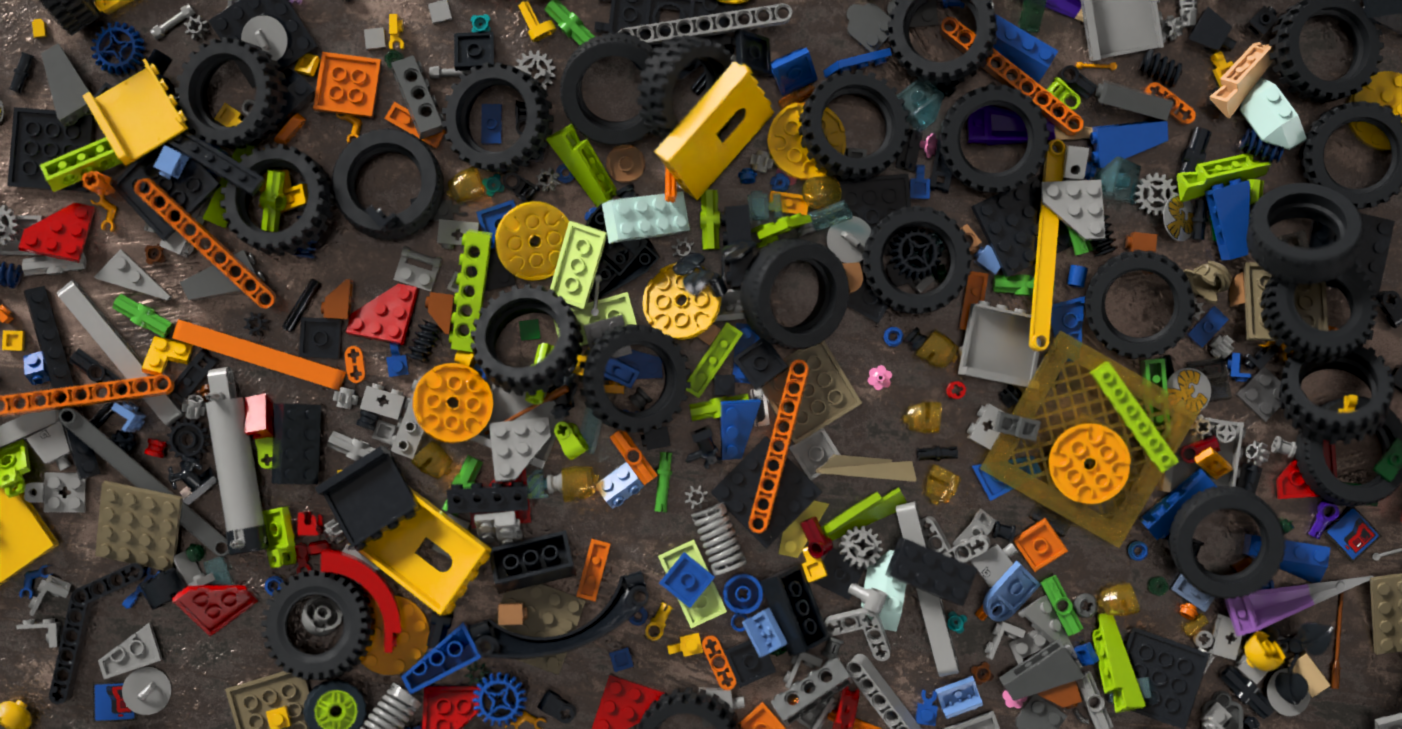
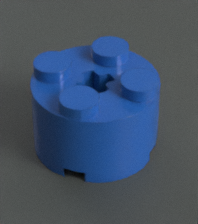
M745 572L736 573L725 582L723 598L727 607L733 612L748 614L760 606L763 599V589L755 576ZM739 589H747V597H739Z

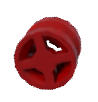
M148 438L147 442L149 445L145 449L144 454L164 458L165 454L163 451L167 447V443L162 440Z

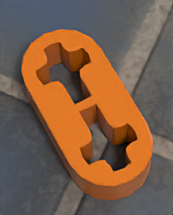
M299 113L295 114L276 135L274 141L277 144L287 145L303 127L306 119Z
M350 346L345 351L347 376L351 382L361 383L366 378L364 353L361 348ZM353 349H355V352H359V356L356 357V363H354L352 357H349ZM355 366H357L358 372H362L359 380H356V377H352V373H355Z

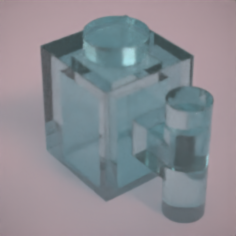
M752 191L751 195H747L750 221L769 219V211L774 210L775 218L783 217L781 193H774L772 202H768L767 193L763 194V191Z

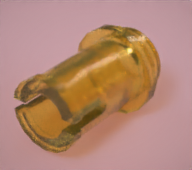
M1200 613L1194 620L1185 623L1183 630L1189 637L1196 636V632L1209 624V621L1205 615Z

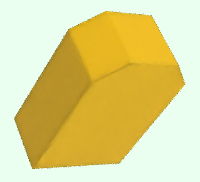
M34 19L32 22L33 37H47L46 22L42 19Z

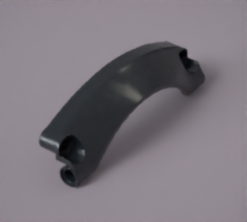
M638 570L621 576L615 593L604 609L587 624L569 633L552 637L524 636L506 630L490 619L469 625L476 644V650L484 658L532 659L548 657L581 648L609 634L646 606L649 601V594L642 571ZM637 593H643L646 598L643 602L639 603L635 601L634 596ZM484 643L491 644V650L487 653L481 652L480 649Z

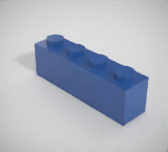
M995 14L998 31L996 32L997 42L993 48L1039 83L1058 50Z
M1199 468L1138 519L1156 540L1159 538L1163 539L1170 533L1169 530L1172 522L1175 520L1174 517L1177 511L1182 509L1181 506L1188 499H1191L1194 494L1200 491L1203 492L1204 489L1214 486L1217 488V486Z
M1245 534L1243 554L1256 558L1261 547V536ZM1285 540V554L1279 569L1311 583H1320L1328 567L1331 547Z
M465 622L459 625L401 676L409 694L482 658L476 650V644L471 631Z

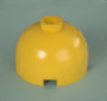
M1256 631L1246 641L1244 646L1246 662L1252 668H1257L1261 671H1271L1284 662L1285 654L1275 640L1271 643L1267 639L1269 635L1263 631Z
M17 700L16 703L12 701L2 702L0 704V725L6 729H29L32 717L31 713L26 709L28 705L20 700Z

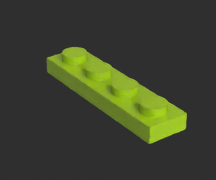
M728 322L725 323L687 379V382H691V386L685 390L700 398L742 336V331Z

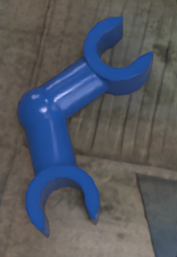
M49 564L24 574V588L20 590V598L24 597L25 590L30 593L29 599L33 598L32 582L34 578H47L48 575H53V573H44V568L50 566Z

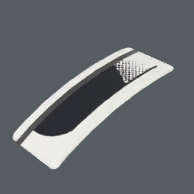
M755 389L750 390L751 399L761 400L754 426L770 425L765 395L761 389L757 391Z

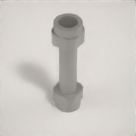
M190 4L180 8L181 12L161 26H154L150 30L156 40L166 36V31L185 18L189 20V16L193 17L196 12Z
M440 66L429 68L430 79L457 77L463 73L468 75L472 73L471 70L455 71V69H440Z

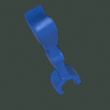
M147 568L148 576L144 579L143 582L155 578V575L151 574L152 568ZM139 585L136 591L123 601L122 605L126 609L131 608L139 597L138 595L142 592Z

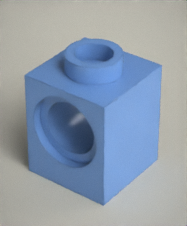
M164 145L154 167L160 170V175L168 179L171 176L179 179L189 157Z
M986 245L984 248L980 246L979 250L974 254L976 257L974 263L992 276L996 275L1001 267L991 246Z

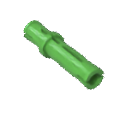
M660 452L659 469L656 472L658 474L654 510L657 512H667L670 475H672L670 470L672 453Z

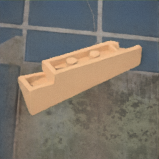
M1260 42L1252 44L1220 78L1221 85L1223 86L1210 96V100L1227 118H1231L1274 61V59L1270 60V53L1274 52V46H1269V44L1261 46Z

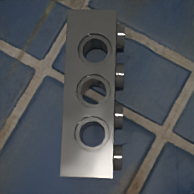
M414 55L392 62V73L420 140L443 132L442 121H444L442 113L438 114L436 107H438L434 95L431 96L428 91L430 90V85L427 78L423 79L421 74L423 68L420 61H416ZM414 77L417 80L414 82H409L407 78ZM417 94L424 96L422 99L414 98ZM423 112L431 113L429 117H424L421 114Z
M838 658L830 659L819 670L811 671L807 678L801 682L797 681L792 684L786 692L777 694L771 703L785 725L789 726L853 683V680ZM832 676L831 681L823 682L825 677ZM810 687H815L813 693L807 694V690ZM792 699H799L797 704L790 705Z

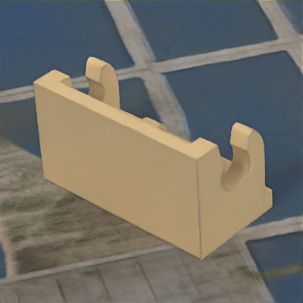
M1303 650L1292 671L1293 673L1301 674L1307 680L1308 693L1313 698L1331 685L1308 653ZM1292 657V658L1289 660V664H1288L1289 667H1290V665H1291V663H1292L1294 657Z

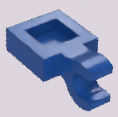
M916 165V179L910 178V199H930V179H924L925 165Z
M390 343L392 357H386L389 377L410 374L407 355H401L400 344Z

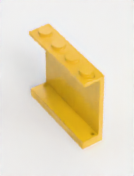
M146 59L143 60L146 65L145 69L95 98L90 92L83 95L84 100L118 159L125 166L188 129L185 124L186 116L182 110H177L175 107L178 105L176 99L172 94L168 95L166 91L169 89L163 79L159 80L157 76L160 72L154 63L150 65Z

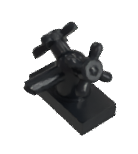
M709 425L690 432L694 443H697L700 450L688 454L685 460L687 463L700 458L706 459L704 466L706 469H709L710 465L716 462L719 464L723 462L721 457L716 456L718 448L713 443L711 437L713 434Z
M183 455L181 459L184 461L180 462V473L174 474L171 466L168 468V479L174 490H177L176 481L182 480L187 485L180 491V495L183 497L182 501L188 506L217 483L218 478L216 472L211 467L199 476L194 471V467L202 470V465L199 464L200 459L188 458Z

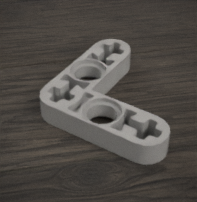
M926 516L920 520L921 530L925 534L924 540L927 541L928 548L949 557L954 555V559L963 563L985 553L991 545L988 536L979 534L951 548L935 518ZM926 523H927V524H929V523L932 524V526L930 527V529H929V528H926V529H925L924 525H925ZM936 531V533H937V534H934L932 537H929V536H928V535L931 534V532L934 533V532ZM934 538L942 541L941 548H936L933 545ZM979 541L985 542L983 547L979 546L973 550L972 546L976 545ZM961 547H965L969 551L968 557H962L959 554Z
M860 608L830 615L824 619L829 636L863 629L874 658L878 661H885L890 657L891 646L878 613L866 608ZM866 614H869V616L872 617V625H870L871 622L869 618L866 617ZM853 618L856 623L848 625L845 619ZM831 623L832 626H835V628L832 629V627L828 626V624ZM876 630L880 632L881 636L878 638L872 637L870 632ZM879 643H881V649L885 651L884 654H882L881 651H878Z

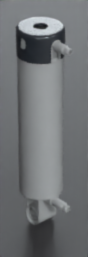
M229 366L208 371L210 393L206 396L207 400L212 402L205 404L226 526L225 533L228 551L230 555L268 549L269 542L266 525L264 524L250 435L245 433L244 397L237 398L234 375Z

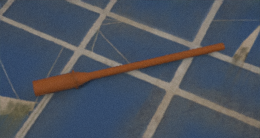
M565 384L547 393L543 403L553 402L554 399L569 392V387ZM533 404L505 421H513L541 404ZM489 430L485 431L484 434H490Z
M1344 592L1339 594L1335 661L1333 667H1331V688L1339 689L1340 669H1342L1339 663Z

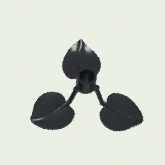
M740 239L726 245L721 251L724 255L721 257L722 275L714 273L709 269L704 270L700 264L705 261V257L700 253L684 256L673 266V271L676 275H687L682 280V285L692 296L697 297L701 290L708 285L713 297H721L728 291L724 283L727 280L725 260L733 261L740 258L757 246V243ZM696 268L700 270V272H693V271H694Z
M1314 622L1304 623L1300 626L1298 634L1293 638L1288 637L1283 640H1277L1280 636V630L1274 624L1258 630L1268 634L1269 637L1267 639L1271 643L1274 640L1278 644L1288 642L1290 650L1296 653L1288 673L1280 672L1275 678L1276 690L1287 702L1298 705L1308 693L1307 680L1301 674H1292V670L1301 652L1306 649L1311 655L1323 654L1332 641L1333 626ZM1255 632L1248 633L1249 638H1250L1251 635H1253Z

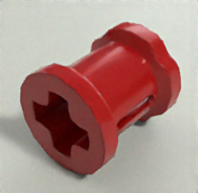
M959 381L951 382L946 388V394L952 399H960L966 393L965 385ZM954 385L960 387L961 391L958 392V396L956 393L952 394L951 390L954 389Z

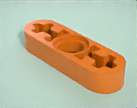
M1153 82L1146 87L1145 92L1152 93L1150 88L1154 89L1156 87L1158 89L1157 93L1160 96L1165 93L1166 96L1164 98H1170L1175 101V107L1170 110L1169 116L1178 123L1188 125L1194 121L1196 117L1194 109L1163 85ZM1181 105L1182 108L1179 109V110H1180L1181 112H1183V113H1185L1186 111H1188V112H1189L1188 117H1189L1190 119L1187 118L1186 120H1183V119H1182L1183 114L1180 113V112H1177V113L1175 114L1174 111H1176V110L1179 108V106Z
M708 635L702 641V648L719 686L724 690H731L736 685L735 675L719 639L714 635ZM707 640L716 641L714 648L716 652L720 649L721 653H716L710 657L709 654H713L710 647L706 648ZM716 657H722L725 660L722 668L714 666L713 661ZM728 668L729 671L725 672L728 678L732 677L733 679L730 681L731 685L722 684L724 677L722 673L718 676L717 672H722Z

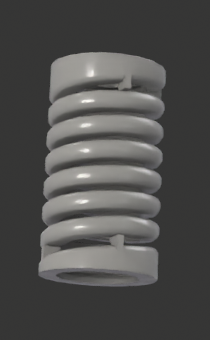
M724 502L691 514L696 527L706 525L698 529L697 533L699 535L707 533L700 537L702 542L710 540L703 544L704 549L713 547L705 552L706 555L716 554L708 558L709 563L716 562L711 565L714 576L734 570L747 563L745 556H743L744 552L739 550L741 544L737 542L738 537L734 535L735 529L731 528L733 524L731 521H728L730 516L726 514L727 508Z
M392 683L390 689L386 692L388 695L382 696L383 701L377 703L379 708H373L372 712L374 714H369V720H365L363 725L367 729H403L405 727L404 722H409V716H413L422 703L401 687Z

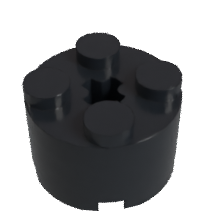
M175 567L167 571L164 570L155 575V578L152 580L149 579L139 585L152 610L173 601L172 597L186 588Z

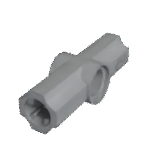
M82 252L79 263L48 256L23 259L22 270L25 276L40 274L58 275L64 274L65 271L86 269L87 262L84 252Z
M333 431L330 435L327 447L346 454V457L355 461L375 450L370 444L362 440L352 439L336 431Z
M1091 671L1083 672L1084 677L1076 680V684L1095 729L1113 728L1114 726L1104 705V699L1099 693ZM1097 697L1098 704L1091 707L1089 704L1091 698Z

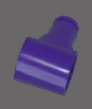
M1326 500L1318 504V513L1315 516L1317 519L1308 532L1309 535L1319 540L1327 524L1330 525L1331 521L1336 520L1339 516L1338 507ZM1332 506V512L1325 515V508Z

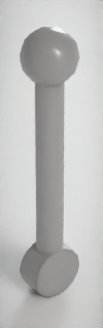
M599 274L594 279L596 281L594 306L591 310L593 316L599 314L597 309L599 283L602 280Z
M1402 548L1380 554L1373 553L1372 559L1378 561L1381 557L1400 553Z

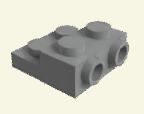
M515 511L475 514V525L480 541L486 543L498 541L499 546L523 540L520 519H516Z

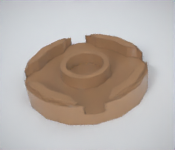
M630 144L618 145L607 156L606 168L609 175L615 181L629 184L637 181L642 176L645 169V159L637 147Z

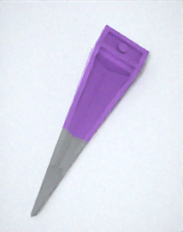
M1374 576L1258 590L1255 593H1250L1248 596L1224 600L1237 637L1263 629L1297 612L1370 580V577Z

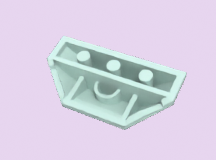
M1260 78L1241 103L1240 112L1261 141L1291 150L1307 140L1299 116L1276 84Z
M889 550L878 561L875 560L874 566L869 565L867 568L864 588H875L888 594L881 613L878 614L884 630L896 632L902 614L906 584L885 576L894 552Z

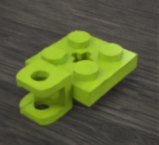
M801 213L790 216V218L785 216L778 219L776 223L771 222L752 228L751 234L757 232L759 240L762 239V242L757 243L756 249L765 247L774 241H779L777 235L811 223L810 214L802 216Z
M24 439L0 449V488H4L5 494L12 498L24 492L25 480L22 475L31 471L28 447Z
M289 507L262 511L269 542V548L266 551L270 567L276 568L282 567L283 564H296L295 535L292 530Z

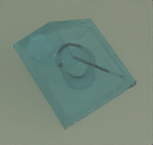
M917 79L896 96L898 99L903 97L905 104L902 108L904 111L908 110L909 117L906 120L920 133L936 120L944 94L934 85H931V82L925 80L923 83Z
M1115 157L1095 177V180H1101L1103 198L1133 204L1135 198L1133 194L1136 192L1135 186L1138 184L1141 166L1122 157Z

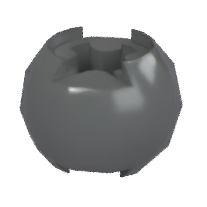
M1083 593L1076 597L1073 607L1076 614L1081 618H1091L1097 613L1099 604L1095 596ZM1084 601L1090 603V605L1088 606L1089 610L1082 609V607L1084 606Z

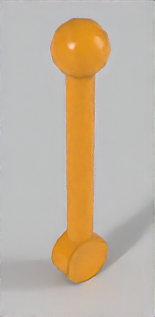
M1077 62L1076 67L1077 69L1109 68L1113 71L1117 68V64L1115 62L1110 64H1083L1082 62Z

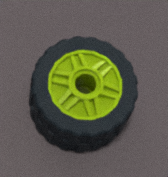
M341 680L324 681L318 686L316 685L307 695L308 697L304 702L303 715L309 729H360L364 724L366 703L362 694L351 684ZM337 705L339 713L332 716L330 709Z

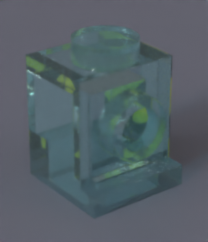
M543 470L531 471V475H527L528 499L549 498V494L545 493V490L548 489L547 478H544Z

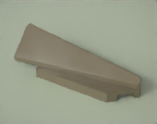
M833 454L824 465L816 469V473L916 482L912 461L892 462V459Z

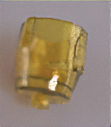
M472 166L458 172L447 182L449 188L446 191L449 199L453 197L457 203L473 201L486 195L480 173L476 167Z
M817 176L807 179L803 184L802 197L812 209L832 210L841 199V187L834 177Z
M934 329L915 355L923 360L927 359L933 366L946 368L951 361L955 363L957 360L958 346L947 335Z
M922 402L908 407L907 415H904V423H908L909 431L939 433L941 422L940 402Z
M433 440L411 460V463L417 469L436 479L441 478L444 474L448 476L452 471L450 466L453 460Z
M933 464L927 478L925 495L932 499L931 503L938 505L939 502L948 503L957 491L961 477Z
M572 466L562 468L564 502L575 501V497H579V500L594 495L596 483H599V477L594 475L592 467Z
M1130 583L1115 585L1101 591V599L1097 600L1099 608L1103 607L1106 615L1121 617L1140 612L1136 595Z

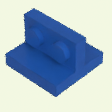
M801 47L771 61L772 75L777 82L782 96L818 80L807 48Z

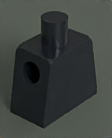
M1207 7L1201 13L1196 26L1192 28L1185 43L1215 54L1220 47L1231 52L1236 41L1228 37L1232 26L1210 7Z

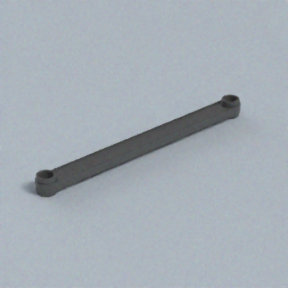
M66 407L60 411L59 420L136 487L175 495L76 409ZM67 410L73 413V419L70 422L64 419V413ZM182 501L180 524L216 555L221 557L228 555V549L226 552H220L217 549V544L220 542L227 545V539Z

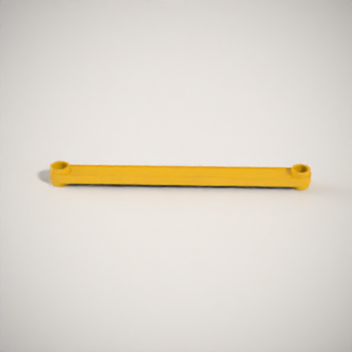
M1054 139L1048 143L1049 150L1046 151L1044 157L1046 159L1044 161L1042 182L1062 181L1065 144L1059 139ZM1052 145L1057 147L1058 152L1053 150ZM1042 200L1040 205L1029 347L1036 352L1045 350L1049 345L1059 218L1052 210L1042 204ZM1037 338H1039L1042 342L1041 347H1039L1036 343Z

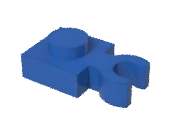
M923 689L921 697L924 701L923 703H917L915 720L918 724L935 726L938 706L932 704L936 700L937 694L936 691H933L932 697L927 698L925 696L926 690Z

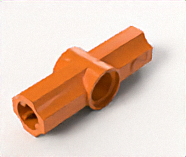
M90 171L89 173H84L81 179L84 182V187L101 196H108L116 191L111 186L114 180L100 172Z
M618 430L609 437L643 485L658 476L626 431ZM630 451L638 452V461L631 462L628 459Z

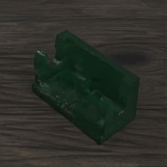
M1024 0L1018 27L1022 30L1038 33L1047 0Z

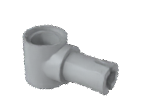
M852 583L848 589L849 594L861 599L862 603H864V608L875 613H881L888 595L887 593L875 588L865 589L855 583Z

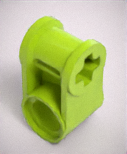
M1055 77L1053 79L1054 82L1046 90L1066 106H1068L1066 99H1073L1075 106L1069 108L1075 111L1081 102L1079 95L1068 87L1062 79Z
M561 421L555 425V436L568 459L574 460L589 449L576 424Z
M273 437L255 439L259 465L264 469H272V461L265 463V459H268V457L272 458Z

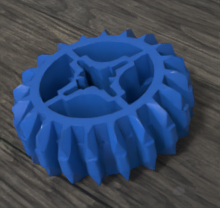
M115 22L113 26L111 23H108V29L103 26L101 27V34L95 32L98 39H92V42L96 44V46L91 47V50L96 52L92 55V58L97 59L95 63L101 66V70H108V73L111 75L115 72L116 75L120 76L122 71L125 74H129L128 68L135 71V63L141 65L138 59L139 57L145 58V55L140 53L146 50L144 46H141L145 41L139 38L141 33L135 32L133 26L129 27L127 23H123L121 26L119 22ZM117 34H126L130 37L131 41H121ZM110 38L109 45L105 47L106 42ZM118 45H120V46H121L120 51H119V52H116V51H115V49H117L116 47H117ZM130 50H132L130 56L127 58V57H126L127 53H128ZM106 56H116L120 63H110Z
M498 672L496 679L494 674L491 673L489 675L490 681L484 677L482 680L485 685L478 683L477 687L480 690H474L473 694L479 696L472 699V702L479 703V705L474 707V710L481 709L477 716L481 717L484 714L486 716L483 720L484 723L491 719V726H494L496 721H498V727H502L503 721L509 726V718L516 722V715L522 716L523 714L519 708H526V705L521 703L527 701V697L521 696V694L526 692V689H518L522 682L514 684L517 677L514 676L511 681L508 680L509 673H506L504 678H502V673ZM493 684L506 685L502 691L488 688ZM510 689L513 690L516 697L515 706L508 699ZM505 691L506 693L503 696V702L505 703L502 704L501 702L496 707H494L497 703V698L495 696L497 695L499 697ZM485 693L492 701V706L489 710L484 703ZM498 708L511 711L506 715L494 714Z

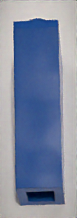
M1152 120L1092 127L1093 132L1090 133V141L1093 144L1094 152L1091 153V159L1096 167L1104 168L1169 141L1168 121Z
M1241 178L1229 181L1230 185L1224 186L1223 183L1211 186L1212 190L1205 191L1221 261L1248 255L1246 239L1249 224L1250 182L1241 181Z

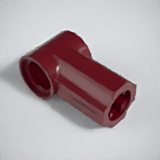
M1215 435L1182 446L1179 449V457L1184 462L1194 463L1196 462L1194 457L1210 447L1216 452L1221 450ZM1191 448L1194 455L1191 459H1186L1184 453L1187 449Z
M816 516L800 523L809 542L808 552L813 558H820L832 550L833 542L828 536L824 535Z

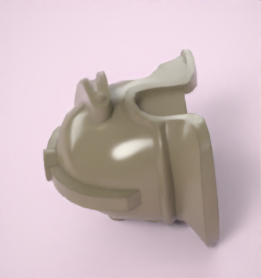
M1208 261V264H1203L1194 270H1183L1191 284L1194 296L1200 295L1212 304H1217L1218 302L1217 293L1228 290L1231 285L1232 275L1224 265L1215 261Z

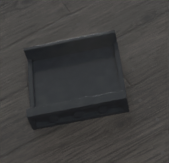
M379 446L315 487L318 495H324L350 544L347 547L348 550L360 551L367 547L366 543L371 540L376 541L384 536L383 533L385 531L396 529L400 526L401 521L412 519L417 515L416 512L421 509L388 447Z

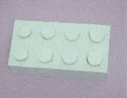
M683 191L677 192L674 203L666 202L665 194L610 200L602 204L609 243L677 235L690 230Z

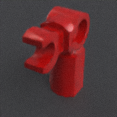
M321 540L310 542L309 545L305 543L297 544L295 546L296 562L299 565L296 570L297 574L302 572V567H306L308 572L313 570L312 565L308 563L309 554L314 556L321 554L322 549L332 550L331 543Z

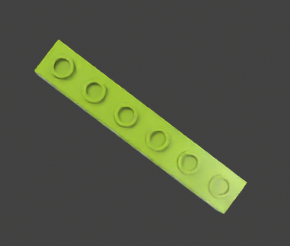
M105 137L43 163L40 167L49 186L55 192L81 181L84 173H89L90 171L103 172L122 164V162L118 159L108 139Z
M469 229L462 236V246L465 247L464 254L461 253L459 258V265H462L461 273H458L456 285H459V292H456L454 296V304H457L456 312L452 313L451 324H454V330L450 331L449 343H452L451 349L473 352L471 350V343H474L470 335L471 331H476L473 325L474 320L481 317L479 311L483 307L493 233ZM471 247H478L480 255L473 256L470 252ZM469 266H474L477 269L476 276H471L468 273ZM472 286L475 294L468 295L465 292V287ZM464 305H468L472 308L471 315H467L463 312ZM460 326H468L469 334H463L460 331Z
M1105 361L1089 372L1158 471L1163 473L1179 461L1112 365Z

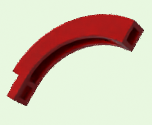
M322 549L321 572H332L350 577L363 585L374 597L384 621V653H392L393 647H397V635H393V633H401L402 628L399 606L386 580L371 565L351 554Z

